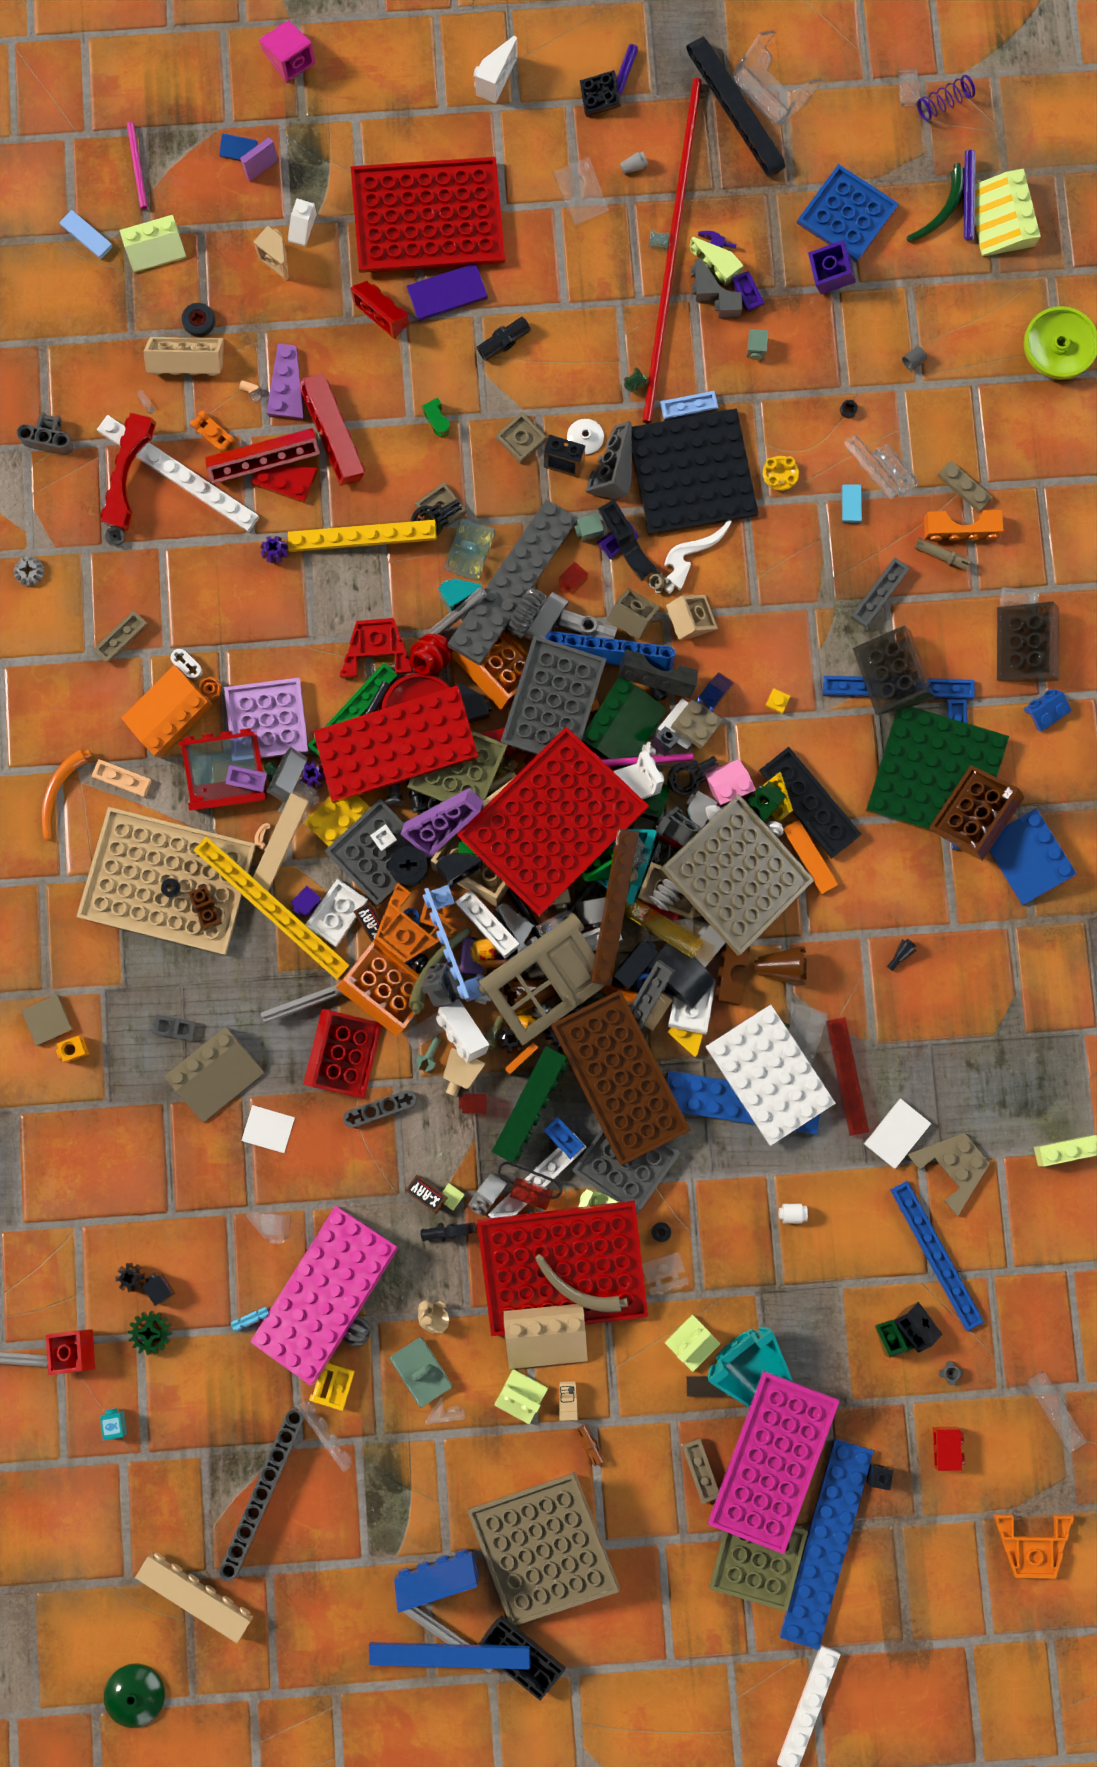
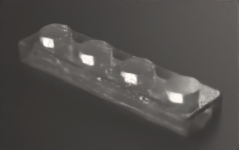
M857 435L848 438L844 442L848 452L856 457L859 465L866 469L870 474L871 480L880 486L882 493L891 500L903 492Z
M1042 1371L1027 1380L1026 1383L1067 1451L1071 1453L1087 1443L1045 1372Z
M305 1399L297 1408L341 1470L345 1472L352 1466L350 1462L352 1461L351 1456L346 1450L344 1452L341 1450L338 1438L334 1434L331 1435L327 1430L329 1426L323 1418L319 1419L315 1413L317 1409L311 1401L307 1402Z

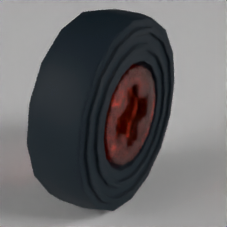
M192 303L182 313V325L192 336H205L213 330L215 316L211 308L206 304ZM198 316L201 318V319H200V321H201L200 323H197V321H194V320H196V317H198Z

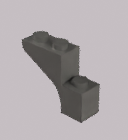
M695 259L694 266H691V278H694L692 295H695V301H715V311H718V318L741 317V292H731L723 289L717 283L702 259Z
M502 903L495 908L493 915L520 944V947L510 954V960L529 946L523 943L534 925L526 917L516 913L511 906ZM533 965L523 971V976L529 973Z

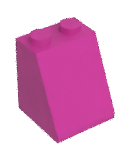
M289 20L279 24L275 30L266 33L259 40L261 50L286 83L316 63L311 41Z

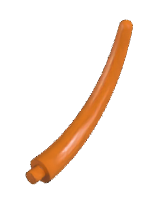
M80 749L70 755L58 767L49 782L42 808L43 836L47 841L51 839V815L56 795L66 778L78 767L88 763L87 758L93 756L90 749L84 752Z

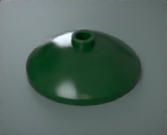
M134 1663L119 1668L109 1678L104 1690V1705L107 1713L116 1723L128 1728H139L152 1722L160 1713L165 1700V1688L162 1679L155 1670L144 1664ZM128 1697H133L135 1702H129Z

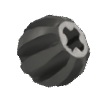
M356 1317L343 1337L344 1341L353 1347L363 1346L371 1334V1325L364 1318Z

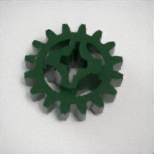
M150 1311L149 1315L146 1312H142V1318L136 1316V1323H130L133 1330L128 1331V1334H132L129 1342H135L132 1348L139 1347L138 1353L146 1350V1355H150L153 1350L154 1354L159 1353L158 1348L164 1350L166 1348L164 1343H170L167 1336L172 1335V1332L168 1331L171 1324L166 1325L165 1322L168 1318L161 1319L160 1312L156 1316L154 1311ZM147 1320L145 1322V1326L143 1328H139L140 1324L143 1321ZM156 1321L161 1325L162 1329L156 1325ZM150 1329L151 1332H154V1333H157V1334H154V1335L150 1336L149 1334L144 1333V1331H147V1330ZM138 1337H141V1339L144 1341V1344L139 1340ZM162 1337L160 1342L153 1346L155 1339Z

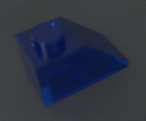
M718 672L705 687L697 701L713 712L734 683Z

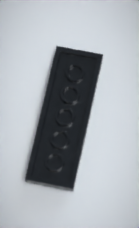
M787 747L759 770L767 782L779 772L782 774L792 805V812L831 859L862 835L790 747Z

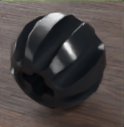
M505 1026L502 1028L505 1035L498 1034L497 1040H504V1043L499 1045L500 1048L503 1050L504 1047L508 1046L507 1053L513 1054L512 1048L514 1047L520 1052L522 1048L519 1047L520 1041L517 1037H515L516 1043H508V1035L513 1036L514 1032L512 1030L508 1031Z
M131 1262L126 1263V1269L121 1266L117 1270L120 1276H115L116 1282H121L119 1288L122 1291L127 1287L128 1293L135 1292V1286L138 1289L143 1286V1283L140 1281V1279H145V1273H140L142 1267L137 1264L134 1268ZM133 1274L134 1277L128 1281L127 1277Z

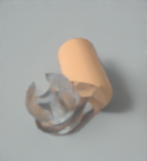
M241 381L239 389L249 392L251 402L259 403L262 399L259 387L255 384Z

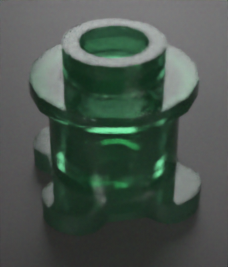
M637 367L630 377L624 378L625 388L633 393H636L637 389L641 386H647L646 383L648 382L647 378Z

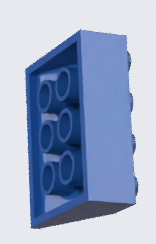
M1037 808L1006 825L989 850L1022 905L1077 874Z
M462 1549L455 1552L456 1555L448 1557V1555L438 1557L436 1562L429 1564L426 1561L418 1564L415 1569L404 1568L399 1570L394 1578L398 1613L477 1587L479 1571L473 1551Z

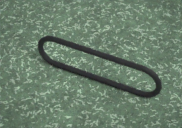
M508 1161L501 1163L498 1167V1176L506 1182L549 1199H556L562 1194V1185L555 1179ZM506 1164L512 1165L555 1182L560 1188L559 1193L556 1196H550L504 1178L500 1170Z

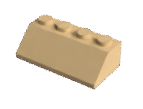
M150 337L144 349L146 373L154 375L170 373L171 375L207 373L210 376L220 374L223 367L224 340L223 338Z

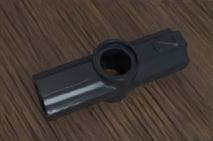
M521 316L507 327L501 326L495 330L492 337L477 346V350L482 359L487 361L500 351L505 352L512 348L518 339L531 331L527 320Z

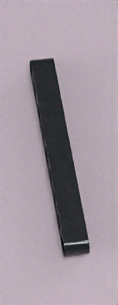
M702 36L687 44L688 55L766 176L770 177L783 170L786 165L782 155L707 39Z

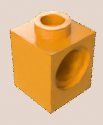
M76 1036L57 1043V1056L59 1060L65 1063L89 1055L83 1036ZM70 1045L75 1047V1052L72 1055H69L67 1052Z

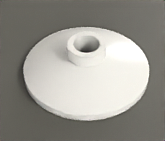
M580 419L575 421L568 429L567 440L586 445L585 455H590L598 451L602 446L604 433L597 422L591 419ZM588 432L589 435L587 437H584L582 433Z

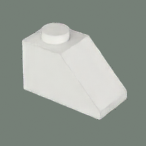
M296 199L290 218L288 242L306 247L317 215L314 203Z

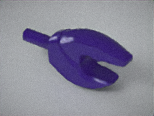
M715 231L698 232V236L712 240L708 243L721 248L725 246L736 249L737 244L725 242V237Z

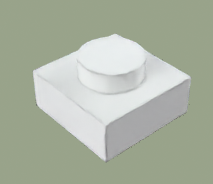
M386 824L370 835L381 852L397 842V839Z

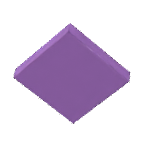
M270 137L240 158L245 176L249 182L278 161L274 142Z

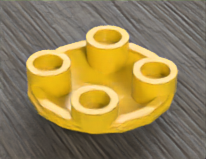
M776 456L766 460L762 476L769 487L783 491L790 489L796 484L799 479V469L793 457Z

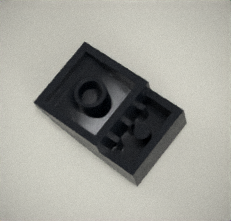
M672 939L669 940L647 967V973L650 974L656 961L660 960L674 969L675 972L665 990L692 1009L716 982L715 978L699 961Z

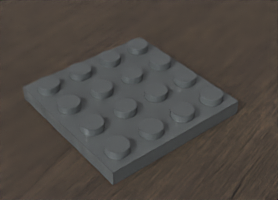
M381 799L325 850L328 856L377 907L394 892L397 884L389 869V862L393 853L405 846L415 847L401 835L404 823ZM386 824L397 839V842L381 852L370 835ZM409 862L407 863L406 867L401 868H406L407 871H410L411 867L417 865H411V863Z
M601 1129L572 1171L600 1192L618 1202L635 1200L636 1213L638 1215L681 1152L670 1144L665 1143L620 1166Z

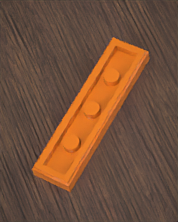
M798 819L784 827L783 833L806 871L814 879L813 883L819 893L822 895L836 887L838 883L800 820Z

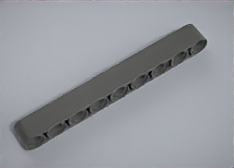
M300 1407L290 1409L283 1420L221 1564L219 1575L224 1581H232L242 1567L305 1420V1412ZM291 1413H298L300 1421L293 1422L290 1417ZM284 1431L291 1433V1441L283 1439L282 1434ZM276 1450L283 1452L284 1458L282 1460L275 1458L274 1452ZM266 1470H273L276 1477L274 1479L268 1478ZM258 1489H265L268 1494L267 1497H260ZM250 1508H257L259 1516L253 1517L250 1514ZM242 1527H248L251 1530V1535L245 1536L242 1533ZM234 1546L241 1547L243 1550V1554H235L233 1550ZM225 1566H232L234 1574H228L225 1571Z

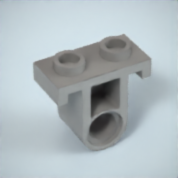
M491 1172L468 1204L472 1211L484 1216L507 1185V1182L494 1172Z

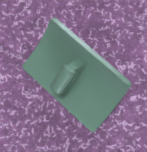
M423 1337L417 1338L389 1358L420 1408L453 1387Z

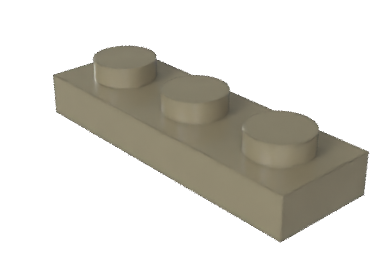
M952 461L937 475L977 512H980L992 499L989 493Z
M133 610L93 650L108 664L148 624Z
M697 1438L681 1444L701 1503L704 1504L715 1500L719 1490L701 1439Z

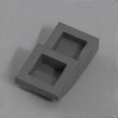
M156 1015L153 1034L192 1041L195 1021Z

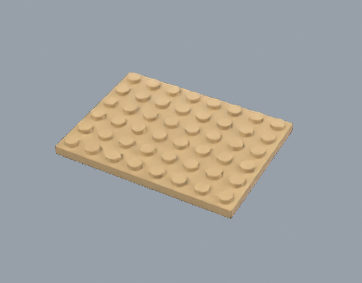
M108 807L76 917L226 955L243 895L193 850L207 836L249 874L256 844ZM168 878L176 879L181 886L179 894L173 898L166 897L161 891L163 881ZM172 884L168 885L167 890L172 891L174 886ZM205 885L208 887L222 921V924L206 931L201 926L197 912L188 894Z

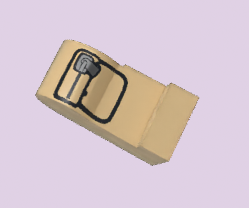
M575 1381L559 1382L560 1421L578 1420Z

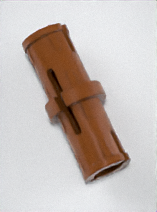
M584 1424L578 1427L576 1432L593 1466L603 1463L605 1459L588 1425Z

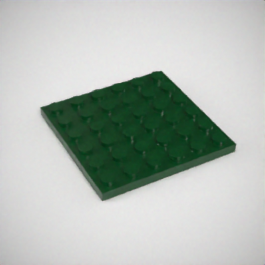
M899 703L866 811L932 831L929 827L970 765L992 776H998L1009 736Z

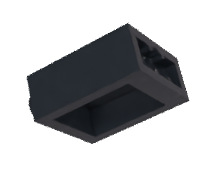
M549 434L544 450V468L579 478L585 462L586 445Z
M649 940L639 942L615 971L613 980L622 988L629 989L658 954V951L655 950L657 948L656 945Z

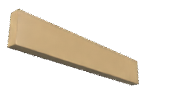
M291 793L253 876V879L268 892L309 804V800L294 793Z

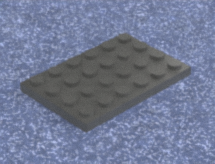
M534 636L500 743L538 755L565 727L582 740L606 659Z

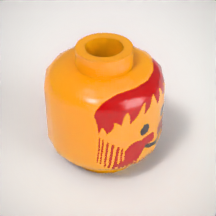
M487 938L474 941L472 947H470L473 962L476 961L479 965H482L483 960H496V955L500 954Z

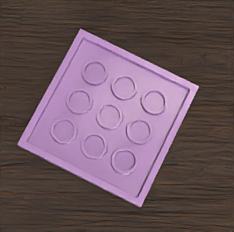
M300 678L224 687L229 731L232 730L233 734L240 733V729L245 728L257 731L261 759L284 756L290 747L301 754L309 753ZM250 736L230 739L233 762L254 760Z

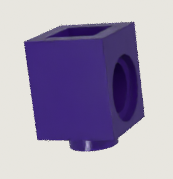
M306 886L291 903L294 905L293 910L300 917L303 914L308 917L319 906L322 899Z

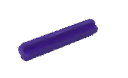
M630 44L628 46L617 76L619 95L623 92L638 52L637 45Z

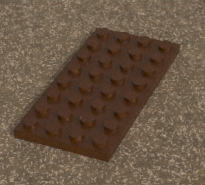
M621 990L550 1024L620 1166L691 1131Z

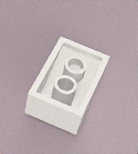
M516 36L510 38L485 57L480 66H476L473 77H475L474 87H476V96L493 103L497 102L518 58Z

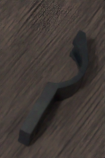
M615 499L598 508L600 515L617 541L623 557L640 581H644V577L652 572L656 574L658 572L656 567L641 550L632 527Z

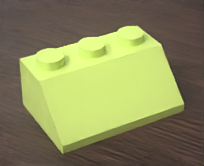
M173 215L120 230L134 273L187 258Z

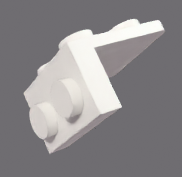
M647 751L639 754L637 764L613 771L642 799L660 794L664 777L657 770L653 757H650Z

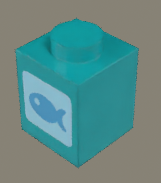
M117 1408L105 1410L106 1413L100 1416L103 1441L127 1435L124 1410L118 1411Z

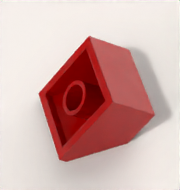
M93 1329L46 1335L48 1375L96 1370Z

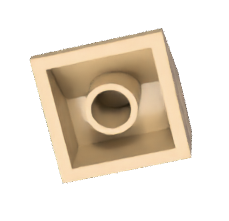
M267 226L253 242L258 258L287 281L289 273L283 236L277 229H271Z
M682 595L666 605L679 640L692 639L718 629L705 595Z

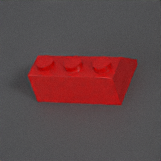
M365 281L350 288L354 305L393 339L409 324L408 313L402 307L398 308L389 296L385 297L375 284L371 285L368 281Z

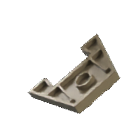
M965 1133L907 1154L919 1170L932 1159H935L956 1184L958 1189L944 1200L956 1216L960 1214L990 1164Z

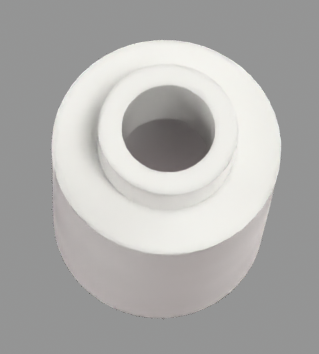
M782 1204V1208L778 1209L779 1220H782L783 1224H802V1222H807V1206H802V1204Z

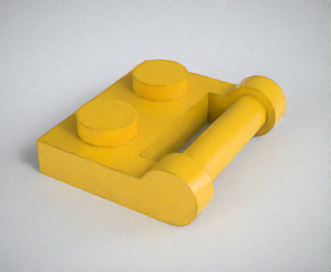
M328 1362L317 1379L314 1392L310 1395L309 1400L343 1411L355 1371ZM328 1370L333 1371L326 1398L321 1397Z

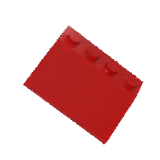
M321 1009L303 1085L364 1099L382 1025L379 1022Z

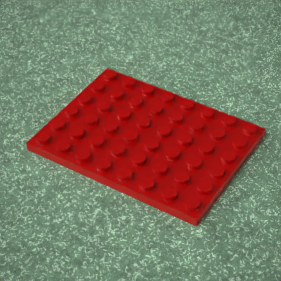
M496 157L350 166L359 273L505 263Z
M565 727L457 834V837L480 857L540 917L616 841L618 828L627 830L649 808V805L572 731Z
M635 1200L477 1220L491 1336L505 1335L503 1311L576 1304L561 1294L546 1278L535 1259L538 1254L544 1257L549 1267L561 1280L582 1293L597 1297L619 1295V1299L627 1298L628 1306L621 1307V1312H600L583 1307L585 1325L648 1317Z

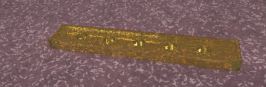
M603 887L598 892L597 897L605 898L607 888ZM636 899L633 905L626 902L624 915L691 958L703 946L704 941Z

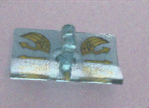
M464 518L460 519L444 570L459 576L478 580L495 529Z

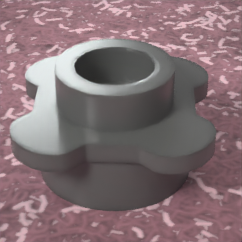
M947 1361L944 1369L939 1371V1376L945 1378L949 1385H955L959 1377L963 1375L962 1369L954 1366L952 1361Z

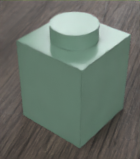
M749 330L746 357L753 360L765 359L768 330Z
M599 513L578 518L577 525L574 526L576 536H580L582 542L602 537L604 534Z

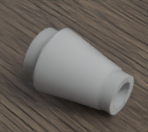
M642 151L640 153L636 152L620 163L623 174L643 170L645 169L644 167L648 166V163Z

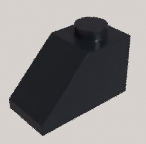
M458 683L469 723L490 718L489 712L492 709L489 700L485 701L484 695Z
M451 853L450 855L442 856L436 863L437 871L451 888L481 869L482 860L480 857Z

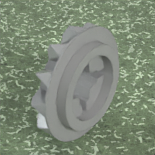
M27 556L20 558L15 563L13 572L15 579L25 586H32L42 579L44 567L36 557ZM29 564V567L34 570L30 571L29 575L27 576V573L24 572V570L27 569V566Z

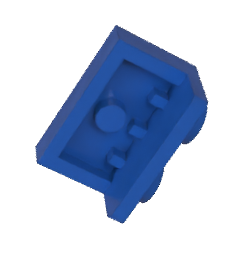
M1056 689L1046 691L1042 697L1031 701L1024 708L1025 713L1031 715L1037 730L1041 732L1072 711L1064 693Z

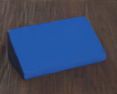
M222 133L219 155L220 157L240 160L242 156L259 144L254 139Z

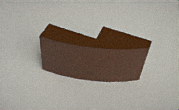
M206 885L188 893L204 931L222 924Z

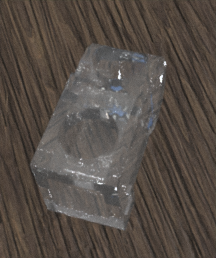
M568 909L536 926L540 936L542 937L567 919Z

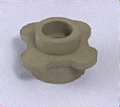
M658 571L649 578L648 586L655 589V593L660 594L664 586L668 585L669 580L666 577L664 578L662 573Z

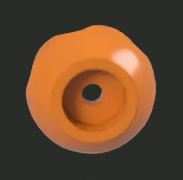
M208 677L199 682L198 689L211 701L220 696L222 687L217 679Z

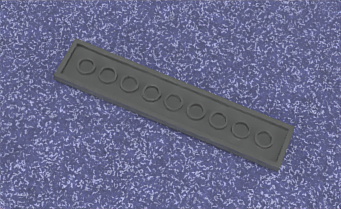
M546 499L484 589L487 596L475 607L471 608L447 646L480 666L508 625L520 599L529 589L533 588L577 523L578 518Z

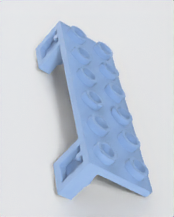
M446 885L429 891L428 888L424 889L426 894L423 895L426 906L427 908L431 907L433 911L429 913L434 926L438 925L439 931H436L441 945L445 943L447 948L443 950L448 963L452 962L453 967L450 968L455 981L459 980L460 986H457L460 997L462 999L465 998L467 1002L482 997L483 995L477 988L479 986L477 979H483V976L463 981L437 912L439 909L455 904L449 886Z

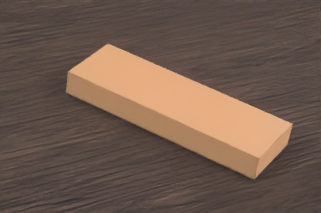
M98 759L91 776L144 798L152 783V780L100 759Z

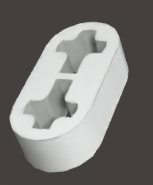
M176 649L172 652L171 661L190 680H197L202 676V668L186 651ZM183 655V659L186 662L183 664L180 660L177 661L176 656ZM190 665L193 669L196 668L197 673H191L187 667Z

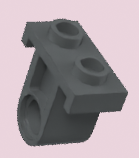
M676 806L673 810H668L664 816H660L656 823L658 826L656 831L659 836H662L664 833L684 846L698 833L699 827L681 814L683 810Z
M435 963L429 966L421 985L423 994L428 993L434 1007L455 1002V992L446 972L449 971L447 963Z

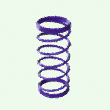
M963 75L961 79H955L954 84L948 83L945 88H939L937 93L931 92L929 97L924 96L918 99L917 108L920 116L925 121L931 120L932 114L937 117V108L930 99L931 94H936L940 110L946 112V105L938 94L941 89L945 90L948 105L954 108L953 97L946 90L948 85H953L955 98L959 103H962V94L955 85L957 80H960L961 88L966 98L971 99L974 97L975 85L968 75ZM964 77L969 81L972 87V96L968 85L964 81ZM955 88L960 94L961 102L956 96ZM947 93L951 97L953 106H951V104L948 101ZM938 97L941 99L945 110L941 108ZM921 102L927 107L929 119L923 114ZM930 102L933 104L935 108L936 115L933 113L931 109Z

